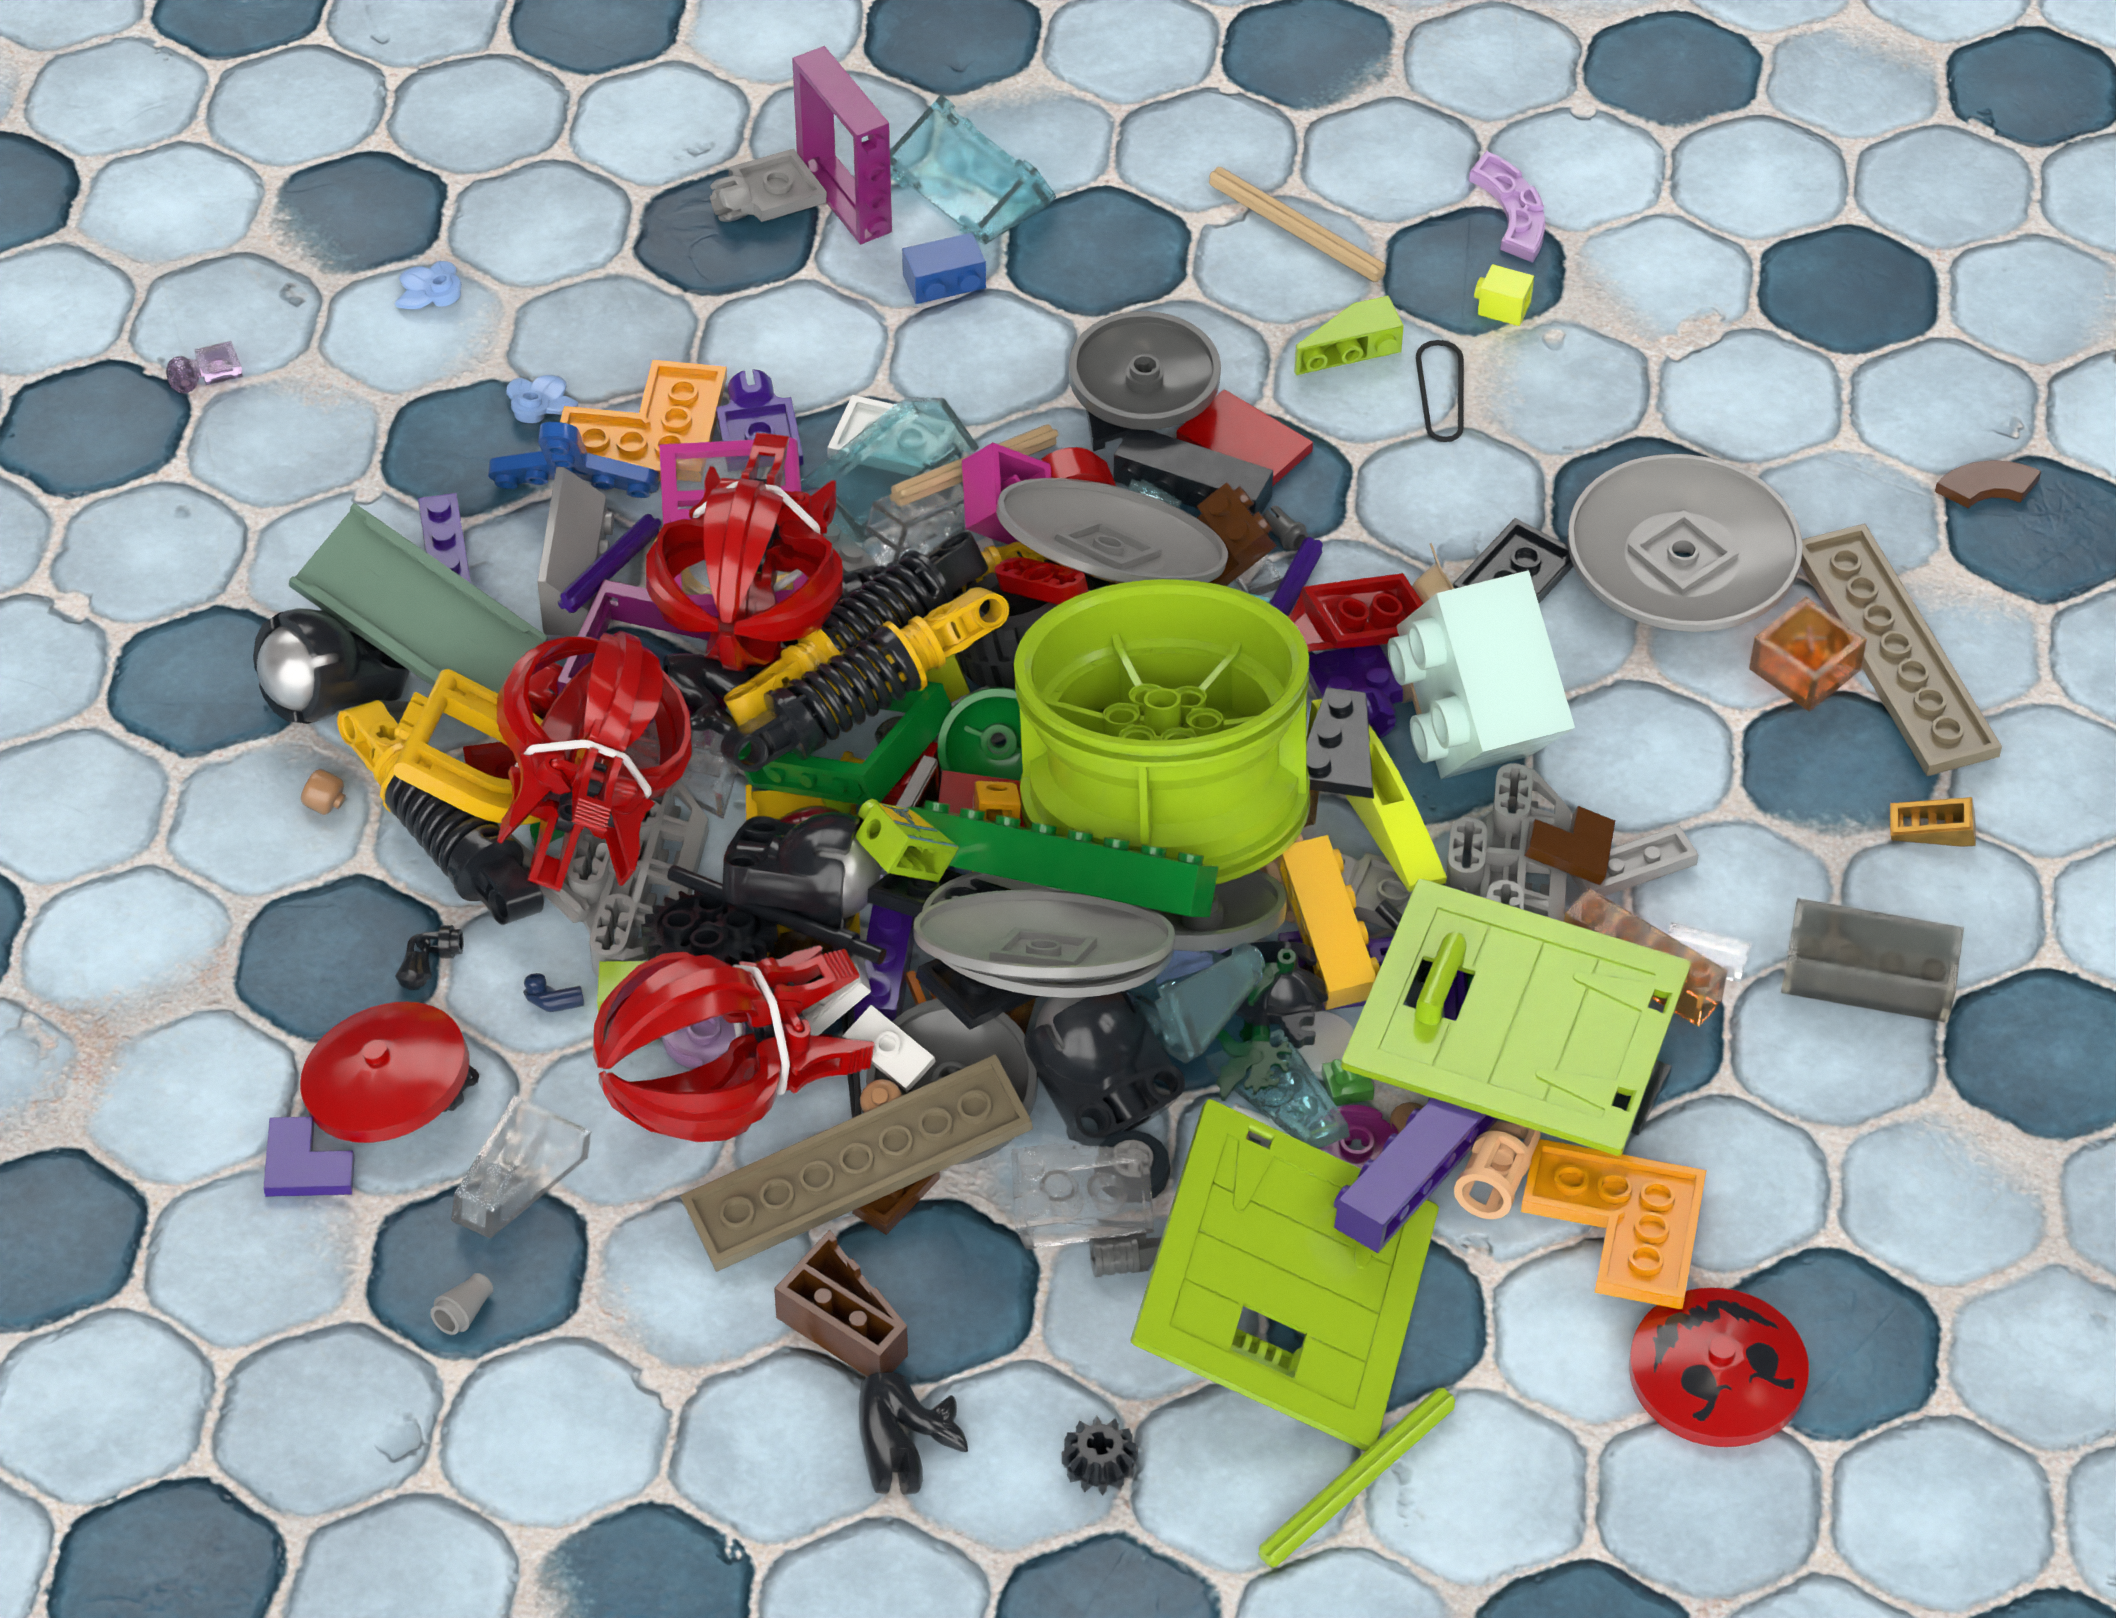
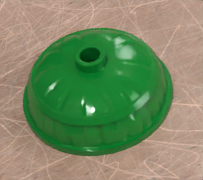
M1003 687L986 688L967 695L955 704L945 717L938 737V758L942 770L1021 781L1023 764L1020 707L1015 689ZM995 733H1003L1007 741L1002 745H996L991 737Z

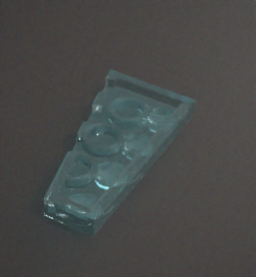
M1279 1029L1270 1032L1271 1047L1277 1048L1283 1042H1288V1037L1284 1036L1283 1030ZM1288 1042V1048L1292 1049V1055H1277L1279 1059L1289 1061L1288 1073H1283L1280 1067L1277 1066L1270 1068L1274 1072V1076L1270 1078L1272 1080L1280 1078L1278 1086L1274 1088L1269 1086L1266 1090L1260 1089L1256 1095H1253L1252 1088L1245 1090L1243 1087L1251 1074V1069H1249L1245 1073V1080L1233 1089L1290 1136L1317 1149L1350 1137L1348 1123L1298 1049H1295L1290 1042ZM1224 1050L1205 1057L1208 1070L1218 1078L1221 1075V1067L1228 1065L1229 1059H1233Z

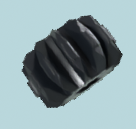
M1097 1415L1091 1426L1079 1420L1076 1432H1067V1436L1064 1439V1451L1061 1452V1462L1064 1468H1067V1477L1070 1483L1081 1481V1488L1084 1493L1092 1486L1098 1487L1102 1496L1107 1491L1108 1485L1121 1491L1124 1485V1478H1133L1136 1471V1460L1138 1459V1447L1136 1443L1132 1442L1133 1435L1130 1428L1119 1430L1116 1418L1107 1425L1102 1424Z

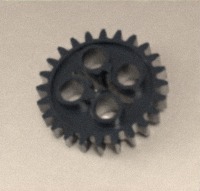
M695 890L693 895L679 891V899L677 900L665 897L664 906L653 905V914H645V924H641L643 952L648 954V960L665 953L687 952L694 956L710 955L731 966L739 965L741 961L756 963V961L768 958L767 953L775 952V943L778 942L776 923Z

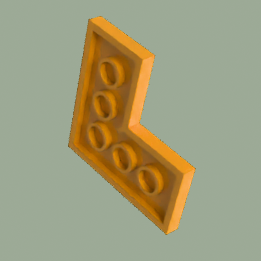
M652 360L639 413L564 406L560 422L573 425L579 429L587 453L653 469L659 473V481H661L659 445L712 442L717 422L716 407L721 405L727 380V367ZM708 458L676 459L677 483L702 485Z
M1539 1139L1531 1158L1521 1212L1607 1228L1595 1293L1682 1309L1707 1170L1623 1154L1616 1156L1597 1149Z

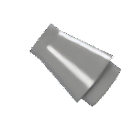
M475 1273L465 1282L438 1296L434 1300V1307L430 1312L435 1325L449 1335L466 1331L485 1300L493 1293L491 1282L484 1275Z

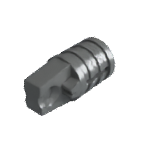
M1145 1232L1127 1234V1236L1103 1237L1102 1239L1090 1238V1260L1094 1277L1109 1276L1116 1273L1126 1274L1127 1272L1149 1271L1148 1265L1154 1264L1162 1237L1146 1238Z

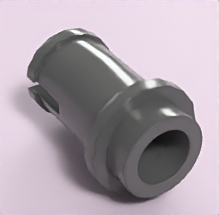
M1279 506L1270 507L1271 511L1276 514V517L1268 510L1264 512L1263 516L1272 526L1273 530L1271 532L1280 539V544L1284 549L1298 550L1303 540L1308 537L1305 525L1292 520Z

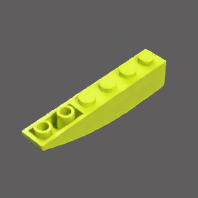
M1322 699L1311 701L1307 738L1309 737ZM1369 725L1374 799L1350 795L1345 796L1408 892L1414 890L1419 879L1445 884L1447 876L1416 804L1385 747Z

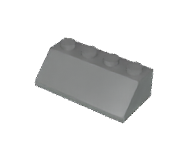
M556 467L537 583L543 634L578 636L597 592L575 613H568L566 609H560L558 601L561 600L560 594L610 548L606 535L613 534L614 513L607 511L606 495L565 467Z

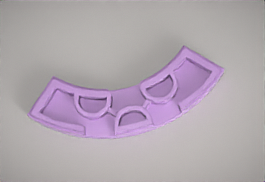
M1486 151L1470 171L1469 181L1489 192L1505 211L1508 229L1501 240L1500 250L1533 263L1539 254L1545 233L1544 205L1536 188L1530 186L1521 177L1522 172L1501 157Z

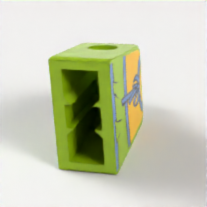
M876 799L866 801L859 809L858 817L863 823L856 833V839L887 873L939 882L959 849L955 843L910 809L882 804Z

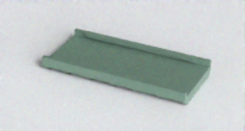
M356 503L351 505L349 513L295 577L292 576L289 580L290 588L431 686H434L442 670L450 669L499 694L515 663L527 651L548 641V636Z

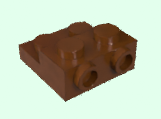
M1228 482L1197 506L1202 513L1197 519L1211 528L1222 539L1228 550L1225 570L1218 578L1208 583L1226 587L1277 546L1268 534L1273 530L1269 522L1259 511L1253 514L1249 509L1254 504L1249 495L1241 486L1234 490Z

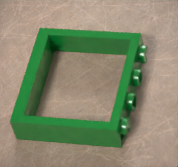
M928 681V686L923 690L916 692L906 691V697L901 701L895 700L892 697L891 707L882 709L905 714L862 764L815 756L801 760L794 753L787 752L756 772L744 771L749 785L755 788L863 805L870 799H876L880 803L939 734L942 723L952 709L943 684ZM750 741L738 754L739 759H744L749 755L751 751Z

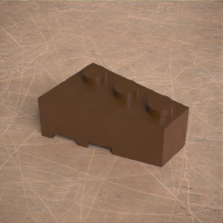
M831 1230L814 1245L774 1288L777 1319L868 1377L878 1372L893 1373L908 1356L907 1325L880 1291L869 1284L861 1274L860 1267L855 1260L848 1258L838 1245L837 1238Z

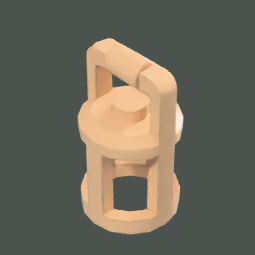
M1496 1122L1487 1132L1479 1135L1472 1147V1154L1465 1170L1460 1173L1454 1186L1455 1198L1460 1206L1469 1213L1485 1219L1502 1218L1508 1214L1515 1200V1192L1520 1181L1526 1175L1531 1164V1157L1541 1137V1132L1511 1122ZM1475 1181L1486 1182L1494 1186L1486 1205L1476 1201L1469 1195Z

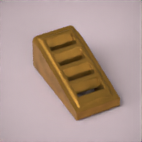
M1972 797L1890 803L1891 840L1960 847L1976 846V823ZM1904 817H1911L1912 826L1904 827ZM1921 818L1928 819V825H1921ZM1937 820H1945V824H1937Z

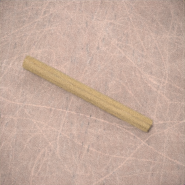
M1217 167L1210 173L1209 184L1215 189L1367 279L1378 282L1381 277H1384L1386 264L1223 167Z
M1049 424L1000 442L998 445L1030 456L1056 445L1058 431L1056 429L1053 430ZM970 455L894 484L891 487L892 494L889 495L892 502L895 501L897 506L903 507L962 483V460Z

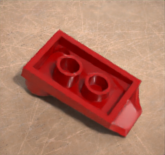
M1404 573L1303 586L1298 601L1288 618L1303 635L1308 652L1388 644L1390 638L1399 636L1396 626L1422 606L1423 602Z

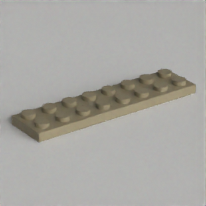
M1864 523L1802 539L1801 567L1926 776L2000 757L2002 745L1867 525Z
M995 1054L680 1195L715 1271L718 1272L1033 1129L1032 1121Z

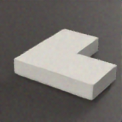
M856 955L850 957L860 974L858 979L802 1011L804 1019H807L810 1024V1035L818 1036L871 992L863 958Z

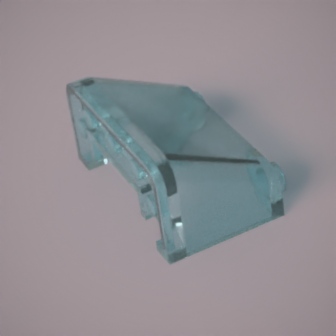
M941 94L890 149L891 178L902 188H905L907 185L912 187L961 226L959 232L962 235L972 232L976 241L985 245L1045 209L1056 198V195L1037 168L1026 160H1016L978 131L968 118L965 119L961 115L959 116L954 109L955 105Z
M1244 942L1237 947H1233V955L1225 957L1214 950H1174L1170 963L1158 976L1142 985L1128 989L1138 1002L1141 1011L1165 1052L1184 1063L1202 1056L1263 978L1262 970L1265 968V961L1255 946Z

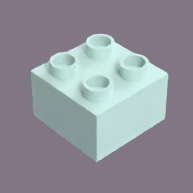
M1529 570L1436 593L1396 626L1399 636L1390 638L1388 641V657L1393 675L1400 685L1413 683L1422 713L1414 715L1410 719V732L1415 751L1423 763L1436 761L1440 779L1530 757L1575 728Z

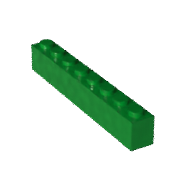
M925 800L924 807L908 806V809L916 812L959 847L948 866L1189 917H1210L1219 867L1203 864V855L1179 852L1178 858L1166 856L1167 848L1142 844L1141 851L1129 849V840L1105 837L1104 843L1092 841L1093 833L1068 829L1067 836L1056 834L1057 826L1032 822L1031 828L1021 827L1020 818L996 815L995 821L984 819L985 811L962 807L960 814L949 812L950 804Z

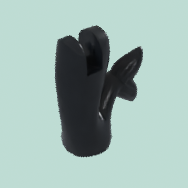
M690 653L666 655L662 664V671L680 689L686 705L696 710L690 716L691 730L707 731L711 729L723 736L731 730L738 728V725L727 711L721 709V705L711 692L724 699L729 691L746 683L763 669L767 668L748 665L747 669L743 672L723 669L721 661L704 658L702 654Z
M878 1372L871 1374L861 1382L859 1430L871 1484L875 1493H889L892 1483V1472H898L900 1491L903 1495L916 1494L922 1486L923 1467L919 1452L897 1422L920 1434L930 1435L935 1441L960 1452H968L965 1435L954 1422L957 1415V1402L953 1395L948 1396L930 1410L920 1404L908 1379L904 1375Z

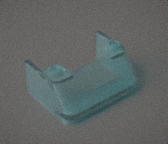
M908 397L890 408L802 479L801 490L811 496L828 482L835 480L836 509L832 523L837 525L852 541L863 543L868 539L866 535L872 530L870 526L874 520L872 514L890 500L889 495L892 494L891 487L894 484L920 475L927 469L932 470L959 459L957 454L960 451L975 452L980 447L945 398Z

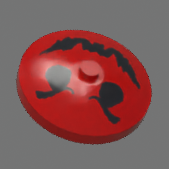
M1710 1287L1687 1290L1682 1309L1656 1305L1645 1315L1633 1337L1629 1357V1374L1634 1392L1644 1409L1668 1431L1681 1438L1702 1445L1739 1447L1757 1443L1771 1437L1794 1418L1805 1396L1809 1378V1361L1806 1348L1799 1333L1791 1322L1776 1308L1744 1292Z

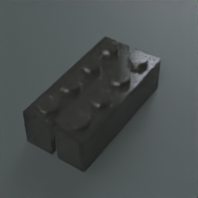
M1797 898L1790 930L1781 993L1948 1023L1956 993L1964 927Z

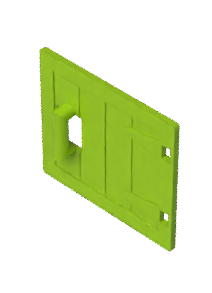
M1419 879L1416 882L1344 1052L1341 1068L1361 1076L1620 1156L1625 1148L1689 974L1691 961L1425 879ZM1422 960L1433 962L1417 1000L1416 1009L1404 1005ZM1457 970L1474 975L1457 1020L1454 1021L1442 1017L1444 1002ZM1653 996L1663 999L1667 998L1662 1013L1649 1008ZM1617 1093L1631 1096L1626 1111L1612 1106Z
M1208 1099L1202 1106L1130 1341L1134 1346L1367 1451L1377 1442L1439 1207L1437 1204L1426 1199L1382 1250L1376 1253L1334 1228L1337 1209L1334 1208V1201L1345 1185L1352 1186L1358 1179L1360 1168L1217 1101ZM1248 1131L1271 1141L1268 1147L1265 1148L1246 1139ZM1243 1306L1305 1334L1302 1347L1292 1354L1238 1329L1237 1326Z

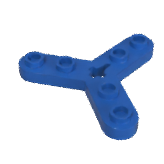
M546 422L540 425L538 443L542 451L492 458L489 462L488 477L495 481L497 487L504 489H515L518 487V484L524 483L545 485L548 483V480L555 479L556 467H565L582 480L591 482V486L603 490L617 488L627 491V495L634 498H648L650 493L658 490L660 476L657 471L647 467L587 453L579 429L562 422Z

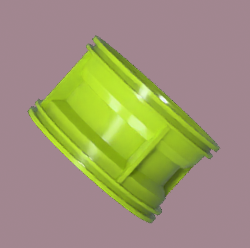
M1181 579L1140 580L1105 586L1073 597L1045 613L1027 630L1018 645L1014 660L1015 692L1020 707L1023 764L1020 783L1021 813L1026 828H1031L1032 822H1039L1057 826L1056 834L1067 836L1068 829L1093 833L1092 841L1104 843L1105 837L1129 840V849L1141 851L1142 844L1167 848L1166 856L1178 858L1179 852L1203 855V864L1219 867L1216 885L1240 878L1269 864L1283 854L1298 838L1306 824L1310 807V779L1307 768L1309 654L1303 635L1297 626L1280 610L1251 594L1218 584Z

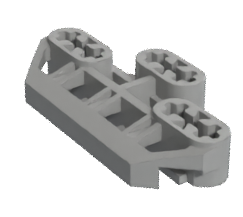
M1516 763L1502 766L1496 775L1493 811L1481 820L1473 817L1457 819L1451 826L1445 886L1564 922L1567 873L1528 858L1524 854L1529 828L1535 819L1569 832L1571 810L1534 769ZM1532 791H1537L1554 805V813L1538 809V801H1532ZM1509 796L1516 797L1515 814L1508 813ZM1463 850L1471 851L1469 868H1462ZM1526 872L1548 874L1549 885L1541 884L1540 893L1532 891L1533 883L1525 882Z
M680 780L663 796L652 799L655 804L645 814V818L641 822L639 832L641 850L639 851L636 870L623 886H620L617 882L606 839L595 837L588 828H584L579 835L568 867V883L571 890L580 895L591 907L583 923L590 934L591 962L596 976L599 975V961H643L648 958V954L643 952L642 938H638L641 924H645V914H653L652 906L656 904L657 894L650 893L653 884L671 886L669 894L664 895V898L669 897L677 900L679 899V891L692 895V889L668 880L667 874L672 864L667 863L669 850L663 849L665 840L683 842L681 851L676 852L673 865L698 873L709 832L708 818ZM674 796H678L691 810L689 820L679 819L681 806L675 805Z

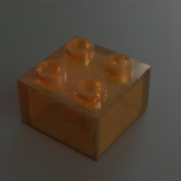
M1804 597L1754 637L1749 669L1810 712L1861 671L1867 639L1808 597Z

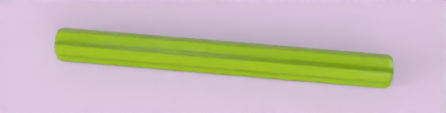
M1443 1387L1437 1388L1261 1543L1258 1548L1260 1559L1271 1568L1277 1567L1453 1411L1456 1401L1454 1396Z

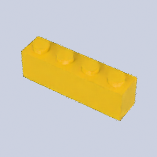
M1328 835L1293 843L1278 857L1277 867L1302 942L1314 948L1317 961L1316 966H1313L1314 973L1324 980L1326 994L1329 997L1328 1001L1323 1002L1325 1010L1366 1001L1380 967L1376 957H1369L1366 945L1369 944V938L1365 923L1363 921L1357 922L1353 910L1356 909V898L1353 888L1350 884H1344L1341 875L1344 872L1341 853L1338 848L1332 849Z

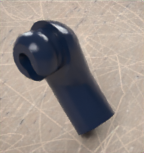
M540 973L530 974L524 979L526 989L523 993L525 998L546 1012H557L584 1006L581 986L555 990L546 985L545 976Z

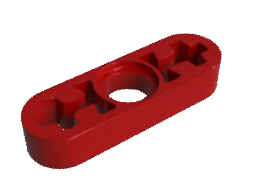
M1012 557L1000 562L995 567L999 587L1005 592L1057 605L1089 592L1084 573L1064 566L1026 557Z

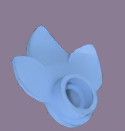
M437 261L430 269L419 266L401 273L399 280L407 290L396 300L395 306L402 309H420L431 302L436 306H448L456 302L461 296L460 289L462 284L456 275L457 269L455 265L448 261Z
M544 375L537 377L533 382L520 377L510 381L507 386L506 394L511 399V409L514 412V416L517 420L524 423L540 422L544 419L546 413L561 415L564 406H578L577 401L563 396L566 390V382L559 376Z

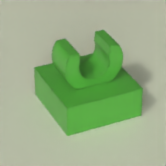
M1339 1059L1322 1063L1321 1074L1332 1107L1373 1100L1374 1087L1371 1078L1343 1070L1341 1068L1342 1060Z

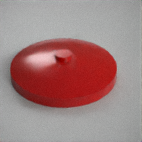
M392 1002L373 1006L344 1019L318 1041L308 1055L302 1069L300 1079L301 1096L315 1124L335 1138L358 1143H374L395 1139L428 1124L453 1102L467 1078L470 1062L468 1046L457 1023L444 1011L434 1006L418 1002Z

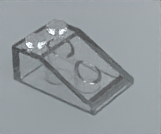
M1056 1143L1011 1149L1015 1229L1026 1250L1090 1241V1238L1102 1239L1103 1237H1115L1117 1235L1127 1236V1234L1145 1232L1146 1234L1154 1232L1148 1150Z

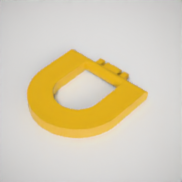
M444 669L439 673L428 698L414 692L394 732L397 737L406 740L393 767L395 776L469 814L488 821L501 823L512 798L511 781L487 775L428 745L443 713L507 745L499 732L497 724L498 693L450 669ZM533 713L536 722L541 725L543 720ZM529 815L521 825L540 822V819Z

